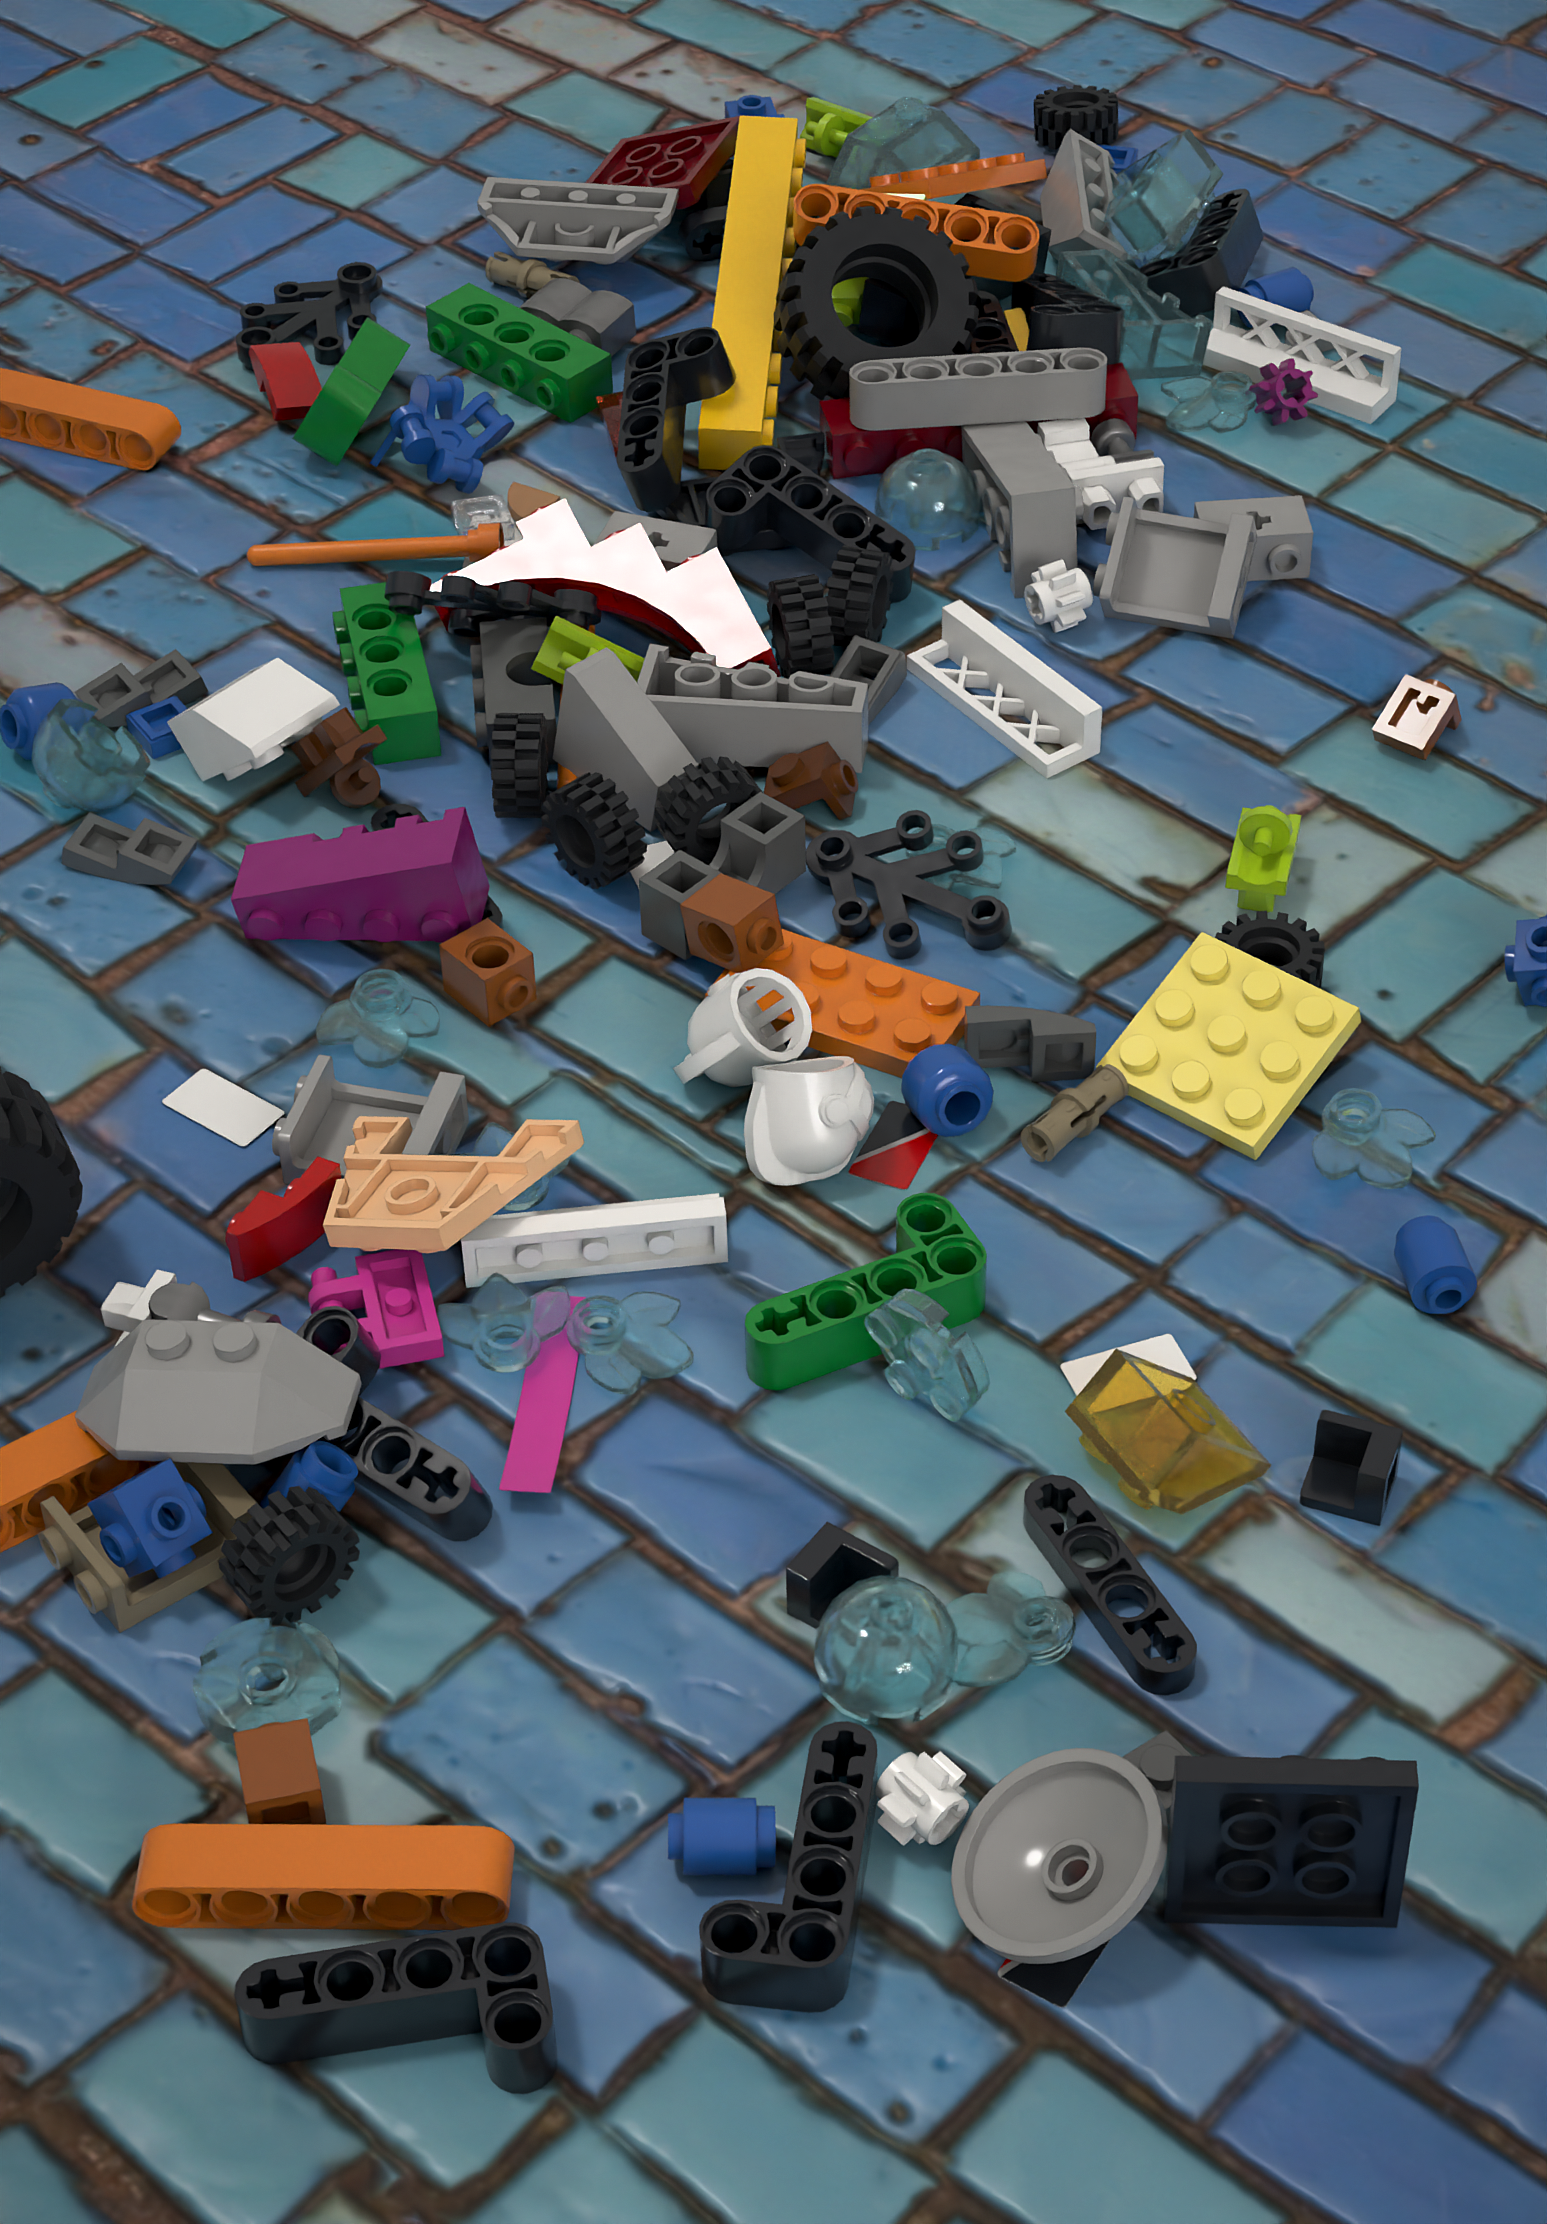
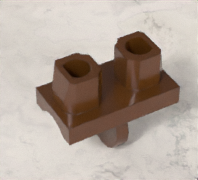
M347 707L341 709L313 728L311 733L291 746V749L307 771L303 777L295 782L302 795L306 797L330 779L332 793L341 804L355 809L368 806L378 797L381 783L377 770L370 762L363 758L386 741L387 737L378 724L363 733Z

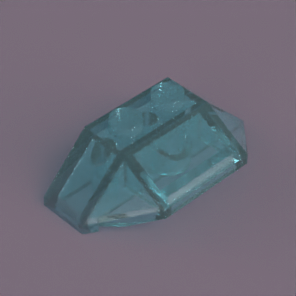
M902 97L847 135L825 184L832 186L845 185L851 189L858 190L870 188V177L977 160L980 158V149L970 134L944 111L923 104L917 98Z

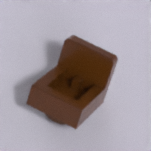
M825 742L799 754H786L770 765L764 794L793 810L823 798L837 818L843 820L852 815L855 794L858 790V779L851 764L847 760H841L829 742Z

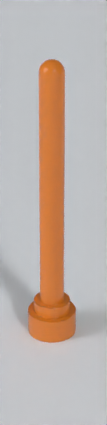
M501 523L478 524V529L468 530V535L253 545L247 551V560L253 566L469 557L470 562H478L488 557L494 550L505 546Z

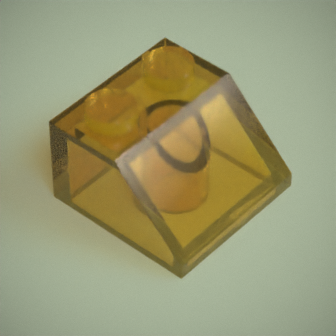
M1119 1349L1113 1351L1065 1410L1066 1414L1083 1432L1078 1438L1081 1445L1099 1461L1112 1465L1122 1477L1117 1483L1121 1491L1130 1500L1146 1510H1150L1155 1505L1184 1514L1263 1476L1272 1466L1193 1378Z

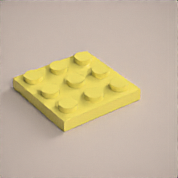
M1201 932L1097 1064L1096 1068L1100 1065L1104 1067L1106 1064L1116 1067L1127 1080L1129 1086L1127 1095L1257 1160L1361 1023L1359 1007Z

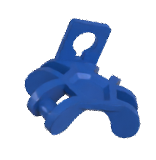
M421 374L414 379L411 386L410 402L408 405L402 406L392 413L389 420L391 431L370 464L377 467L395 438L398 437L403 439L400 447L405 460L412 464L427 465L429 481L440 485L449 478L455 480L458 491L471 494L477 488L483 473V462L479 460L484 452L498 444L511 431L515 422L508 414L501 416L492 406L495 399L487 391L478 394L461 410L464 398V385L460 377L447 375L440 381H436L432 375ZM436 407H437V410H438V414H439L440 419H435V408H436ZM479 421L485 430L474 439L466 428Z

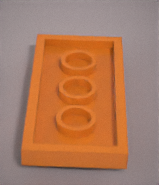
M1024 152L870 177L871 187L859 190L885 194H925L927 199L1046 179L1047 173L1045 159L1025 162Z
M781 929L784 944L754 967L773 970L789 978L802 991L811 1010L812 1032L807 1047L834 1056H849L854 1059L855 1063L902 1078L909 1061L920 1051L936 1044H952L956 1046L964 1035L965 1006H980V992ZM725 968L714 983L726 975L732 976L736 972ZM747 986L746 988L749 991L755 986ZM772 990L756 1002L761 1010L765 1011L784 998V996L776 990ZM792 1008L770 1022L776 1032L794 1021Z

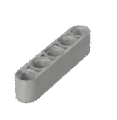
M1066 348L862 361L855 364L849 373L850 421L856 427L864 430H892L1093 417L1105 410L1107 357L1096 349Z

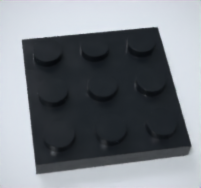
M1216 1753L1200 1756H1175L1163 1894L1164 1923L1397 1928L1419 1790L1417 1762L1412 1760H1387L1381 1757L1316 1759L1299 1755H1287L1279 1758L1227 1757Z

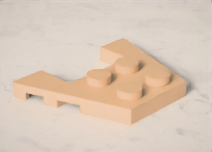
M359 1116L352 1128L356 1139L355 1144L347 1146L343 1158L347 1168L345 1177L336 1180L323 1222L330 1247L359 1248L363 1251H377L380 1249L417 1250L420 1253L446 1251L581 1148L584 1144V1138L579 1121L526 1119L501 1153L493 1157L402 1154L413 1131L409 1117Z

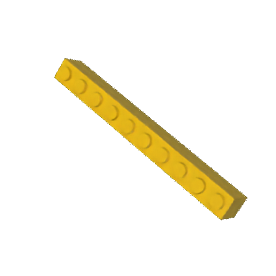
M740 116L712 321V328L718 331L733 365L736 380L731 388L723 394L702 400L698 426L699 469L727 470L753 447L761 445L774 446L775 421L767 419V417L777 418L778 386H771V384H781L782 355L775 352H780L777 341L783 332H778L774 328V311L778 305L776 295L779 285L796 252V240L793 236L794 197L803 187V169H805L806 139L798 138V118Z

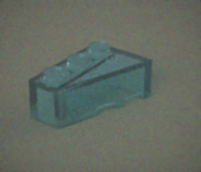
M1188 128L1117 174L1116 178L1120 183L1113 187L1112 193L1116 198L1108 204L1104 223L1139 268L1156 258L1159 260L1173 256L1184 245L1181 241L1182 236L1192 230L1200 221L1197 216L1198 212L1209 205L1215 198V194L1212 191L1224 174Z
M1106 249L1060 252L1056 272L1057 277L1124 309L1120 362L1123 363L1132 382L1137 379L1200 376L1213 321L1202 314L1193 319L1179 310V298L1170 292L1165 293L1162 298L1146 287L1148 277Z

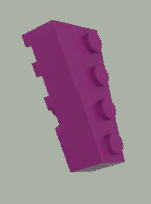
M459 807L445 810L443 819L423 823L419 815L397 818L395 827L369 832L363 824L345 827L338 838L323 840L315 833L246 845L231 902L246 939L267 941L276 939L320 941L375 940L379 942L434 941L443 943L482 921L490 885L466 808Z

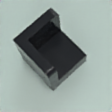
M1329 1410L1321 1411L1317 1421L1313 1458L1300 1491V1504L1305 1507L1380 1526L1397 1478L1403 1429Z
M826 1522L786 1567L787 1614L842 1644L858 1650L864 1646L898 1606V1560L877 1547Z

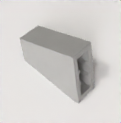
M606 647L565 669L553 759L577 777L588 772L591 775L597 772L602 774L604 781L611 779L616 783L615 792L618 794L624 791L628 796L629 800L625 804L629 810L633 808L637 810L640 817L635 821L650 832L657 829L656 824L659 821L655 817V808L663 807L658 800L661 790L671 793L673 789L668 784V781L672 776L675 775L682 780L687 776L683 767L692 763L698 770L699 764L617 655Z

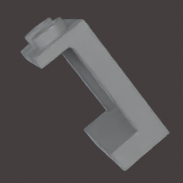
M1124 496L1120 512H1112L1107 525L1106 545L1111 546L1107 564L1100 563L1098 565L1094 579L1093 595L1099 597L1104 616L1233 639L1258 537L1254 516L1232 512L1230 522L1227 524L1142 510L1137 507L1135 498Z
M319 1054L308 1076L302 1075L299 1078L294 1093V1104L287 1118H280L274 1129L272 1150L274 1155L280 1156L283 1182L290 1184L293 1179L300 1178L317 1156L339 1163L343 1179L347 1170L343 1159L347 1146L355 1144L356 1139L352 1128L359 1116L409 1117L413 1131L402 1154L454 1156L469 1123L465 1076L440 1072L429 1096L426 1097L338 1082L334 1075L332 1056Z

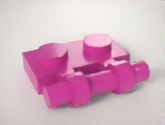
M394 1249L355 1256L356 1276L338 1279L336 1271L330 1267L318 1268L311 1274L312 1289L308 1294L311 1314L330 1306H339L349 1311L359 1308L365 1309L366 1318L357 1320L378 1346L381 1355L379 1369L445 1357L443 1338L422 1253L417 1250ZM348 1343L341 1345L334 1354L344 1349Z

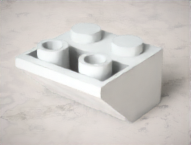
M277 657L248 671L170 719L167 723L202 781L221 773L229 781L251 768H254V770L281 756L284 753L282 748L294 741H299L311 733L313 728L323 721L322 716L340 706L335 695Z

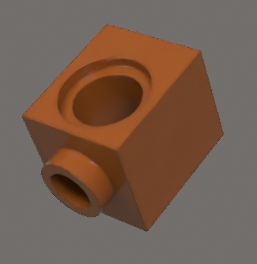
M720 873L680 904L690 954L733 972L742 973L753 969L784 944L775 894Z
M486 918L439 945L444 991L488 1027L537 1000L533 953L490 919Z
M308 1718L284 1723L272 1722L258 1728L233 1732L249 1824L327 1825Z

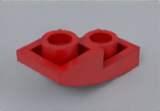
M300 342L250 345L249 355L259 391L267 393L274 421L304 419L322 389L314 366Z
M317 1156L300 1178H295L291 1181L284 1197L260 1190L244 1211H240L233 1216L226 1231L225 1242L229 1248L234 1279L246 1282L269 1272L302 1252L325 1233L323 1222L337 1179H342L339 1163Z

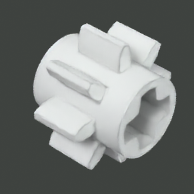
M1061 559L1038 567L1039 571L1031 573L1034 583L1025 587L1024 597L1027 609L1037 624L1041 625L1051 622L1053 632L1057 633L1076 626L1079 621L1086 619L1083 609L1092 605L1093 594L1089 580L1081 569L1074 568L1067 571L1065 563Z
M941 1751L933 1758L925 1752L921 1753L919 1757L913 1752L899 1756L885 1769L877 1782L875 1794L880 1799L877 1805L884 1811L877 1822L903 1846L912 1838L919 1845L925 1840L930 1845L943 1842L956 1831L968 1812L969 1803L964 1798L966 1791L959 1786L966 1777V1774Z

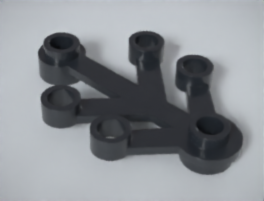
M364 262L349 263L337 271L336 280L307 283L283 282L274 288L275 304L250 303L243 306L240 310L243 330L236 336L239 360L244 363L246 369L254 371L249 355L250 345L289 343L317 325L318 337L313 341L316 362L322 365L338 364L345 352L343 339L337 333L336 312L348 304L351 305L352 315L347 319L348 337L351 341H353L367 317L377 323L376 316L371 314L370 303L383 291V282L377 274L376 268ZM308 298H322L321 300H312V301H305V300H304V299H308ZM288 320L276 329H270L271 321Z
M393 571L389 572L386 578L384 598L389 601L388 609L402 615H419L422 613L424 605L460 608L450 611L448 632L461 637L480 636V622L501 619L515 620L547 617V627H550L554 618L558 616L589 631V626L601 622L602 611L597 608L598 597L587 591L560 589L556 590L552 597L533 589L528 584L515 581L499 583L498 591L476 583L475 580L469 577L447 575L442 578L441 592L430 591L431 579L419 573Z
M911 810L905 812L898 818L895 828L862 837H856L844 830L827 831L815 837L806 849V865L809 872L821 883L832 888L836 903L832 914L836 929L842 936L848 938L859 937L865 934L871 926V917L867 903L857 897L854 880L858 879L875 887L886 924L883 930L885 947L888 954L893 958H911L919 952L922 945L918 926L913 920L909 919L903 899L962 923L967 943L978 950L989 951L1003 946L1011 936L1012 925L1008 908L995 897L981 895L971 900L923 880L955 870L969 872L977 869L984 861V851L981 838L972 831H960L953 834L948 839L946 848L889 864L873 859L903 848L910 851H920L927 848L934 839V831L929 815L923 811ZM913 828H923L922 831L915 834L907 833ZM964 848L974 849L968 854H957V852ZM849 914H860L855 920H844ZM983 917H990L988 919L980 920ZM901 935L911 936L904 942L894 941L895 938Z

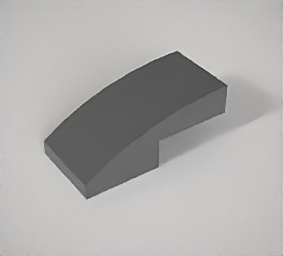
M175 649L135 675H132L120 663L74 693L78 699L83 701L86 709L103 728L127 725L125 715L173 696H177L186 705L208 693V689L201 675Z
M89 812L64 845L61 864L81 872L120 882L150 885L171 884L197 848L198 840L145 817L134 831Z
M965 1006L964 1049L982 1068L1029 1065L1032 1082L1086 1079L1095 1069L1096 1028L1094 1023L1057 1012L1013 1006Z

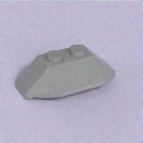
M1071 129L1063 138L1040 195L1043 226L1052 230L1048 251L1058 261L1065 264L1072 262L1086 271H1136L1138 268L1148 264L1140 212L1126 184L1112 169L1115 163L1110 153Z
M487 177L477 204L481 215L517 256L546 258L556 262L564 260L593 261L597 264L607 265L625 263L670 224L679 198V191L672 188Z
M144 1319L94 1366L75 1414L77 1425L83 1431L89 1432L101 1446L118 1460L165 1461L171 1458L173 1462L255 1465L301 1450L321 1437L331 1440L346 1435L362 1383L358 1373L280 1323Z

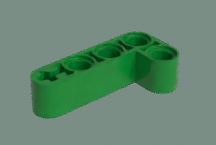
M367 317L340 362L324 384L292 439L337 467L381 396L410 344Z
M919 1193L905 1198L897 1207L896 1254L765 1300L750 1309L745 1318L746 1371L749 1379L764 1389H788L976 1319L984 1311L986 1302L987 1253L984 1246L954 1205L945 1197L935 1193Z

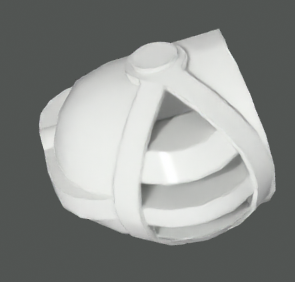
M754 968L742 973H735L732 976L726 975L708 988L710 990L707 992L708 996L696 1008L688 1022L687 1044L691 1053L673 1070L683 1084L694 1077L706 1074L715 1082L730 1087L753 1084L751 1067L795 1062L808 1046L812 1032L811 1010L802 991L789 978L769 969ZM747 986H755L749 991L746 988ZM772 990H776L784 996V998L765 1011H762L756 1002ZM792 1008L794 1021L776 1032L770 1022ZM789 1039H791L790 1042H789V1044H788V1046H787V1048H786V1046L784 1045V1043H785L786 1041H788Z
M833 1056L751 1067L753 1087L745 1115L744 1138L746 1158L753 1174L766 1183L787 1186L825 1179L839 1173L848 1164L857 1146V1142L861 1141L868 1131L869 1121L874 1109V1096L871 1085L866 1080L862 1069L854 1062V1059L849 1056Z

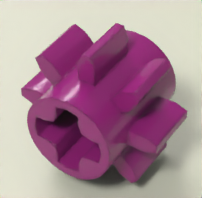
M1294 358L1282 361L1278 368L1273 363L1259 368L1264 379L1260 383L1249 386V390L1256 393L1258 405L1254 412L1256 414L1265 412L1272 415V423L1275 426L1286 423L1289 416L1294 421L1307 417V410L1303 405L1307 401L1318 398V393L1312 391L1310 381L1313 372L1311 370L1303 372L1295 369ZM1285 388L1287 392L1282 396L1280 392Z

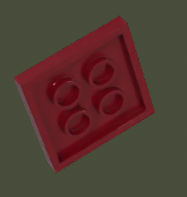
M740 116L622 138L585 183L678 189L679 198L675 209L690 207L701 199V194L705 188L718 177L719 170L726 161L735 155Z

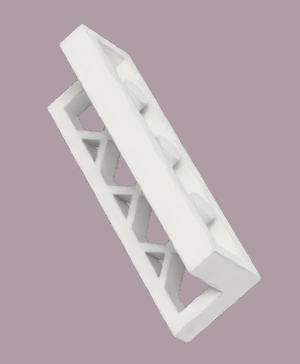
M1223 286L1215 294L1213 329L1195 343L1194 362L1257 384L1264 379L1259 368L1269 363L1275 364L1278 368L1282 361L1294 358L1295 369L1303 372L1309 370L1313 372L1310 381L1312 391L1318 393V398L1307 402L1372 424L1396 401L1402 348ZM1231 308L1242 311L1253 328L1247 331L1230 325ZM1274 323L1286 326L1297 343L1293 346L1281 343L1270 326ZM1320 338L1331 342L1342 359L1333 361L1325 358L1314 341ZM1366 354L1384 360L1382 378L1370 374L1359 357ZM1285 388L1281 391L1284 394L1287 392Z
M961 600L942 607V639L907 655V670L1045 778L1052 777L1100 753L1102 707ZM949 658L960 666L961 669L936 668L934 664ZM965 687L989 689L996 696L971 695L965 690ZM1000 714L1024 716L1031 721V724L1009 723L1004 721ZM1036 742L1061 744L1064 748L1048 755L1035 744Z
M719 1193L492 1215L461 1239L466 1288L728 1262L726 1210L724 1198L719 1197Z

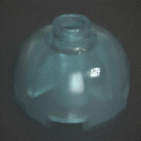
M921 449L894 461L885 470L878 484L875 515L907 536L913 542L916 550H940L941 540L952 539L960 535L963 543L969 540L978 530L981 502L979 487L967 465L955 457L935 449Z
M61 699L42 720L33 737L32 763L40 782L44 785V794L57 806L64 809L72 807L90 812L108 811L120 806L139 788L147 776L144 772L150 766V759L142 745L125 727L121 725L117 732L114 733L103 723L92 718L99 710L98 708L76 699Z
M877 1576L858 1581L832 1599L816 1630L814 1665L819 1675L821 1693L842 1714L867 1725H878L879 1717L898 1719L914 1714L913 1722L923 1720L944 1705L956 1683L959 1653L958 1631L948 1608L925 1586L904 1577Z

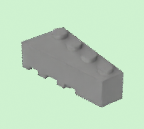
M1026 421L961 425L963 475L978 511L984 513L986 530L990 540H998L999 546L1003 550L999 551V562L1004 572L1011 571L1010 588L1014 598L1024 597L1025 587L1034 583L1031 573L1039 571L1038 567L1063 559L1067 571L1078 568L1076 520L1082 519L1084 515L1082 492L1079 486H1074L1070 481L1067 470L1058 465L1053 451H1048L1043 445L1040 434L1034 433Z
M649 644L637 683L697 763H701L703 758L711 757L717 765L718 759L721 756L729 758L732 763L737 761L742 766L765 767L769 769L770 765L786 754H799L829 742L841 760H847L855 772L862 773L868 747L867 683L797 671L789 679L777 677L776 673L769 669V665L748 662L744 668L737 670L716 666V655L694 652L691 655V661L669 657V647Z

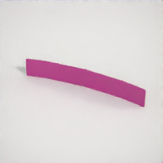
M538 1296L519 1406L499 1486L501 1491L551 1492L572 1397L587 1305L586 1297Z

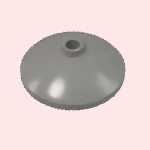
M1092 1748L1065 1749L1051 1752L1023 1764L1000 1780L983 1797L971 1813L958 1839L952 1863L951 1882L955 1905L960 1917L967 1928L988 1949L1002 1957L1017 1962L1031 1964L1055 1963L1080 1956L1097 1948L1120 1932L1136 1916L1158 1882L1163 1870L1168 1847V1823L1162 1800L1151 1782L1135 1765L1116 1754Z

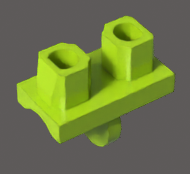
M816 97L807 98L805 106L807 112L806 123L799 137L806 139V147L816 150L817 153L833 156L864 168L874 167L877 153H881L884 150L888 127L886 124H883V120Z
M556 616L531 669L563 684L565 669L607 647L617 655L637 682L645 658Z
M1272 805L1258 806L1253 809L1242 807L1226 874L1225 886L1228 889L1239 890L1237 907L1245 910L1267 911L1268 913L1274 909L1276 895H1286L1302 815H1286Z

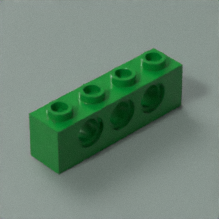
M467 283L426 306L427 338L430 351L569 423L574 422L614 398L610 353L471 283Z
M386 582L340 588L342 611L332 612L336 643L339 645L343 675L346 677L351 711L354 710V719L363 733L378 724L387 737L386 741L371 752L374 766L442 756L437 708L414 615H402L388 609L389 601L384 598Z

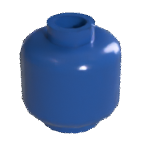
M58 682L17 688L8 697L6 704L0 708V734L7 747L14 749L18 755L26 760L43 759L73 753L80 745L83 732L87 730L89 723L88 712L83 701L77 699L70 688Z
M936 1044L920 1051L909 1061L902 1075L901 1092L906 1106L934 1134L943 1137H955L974 1130L985 1120L992 1107L994 1090L989 1075L965 1049L952 1044Z

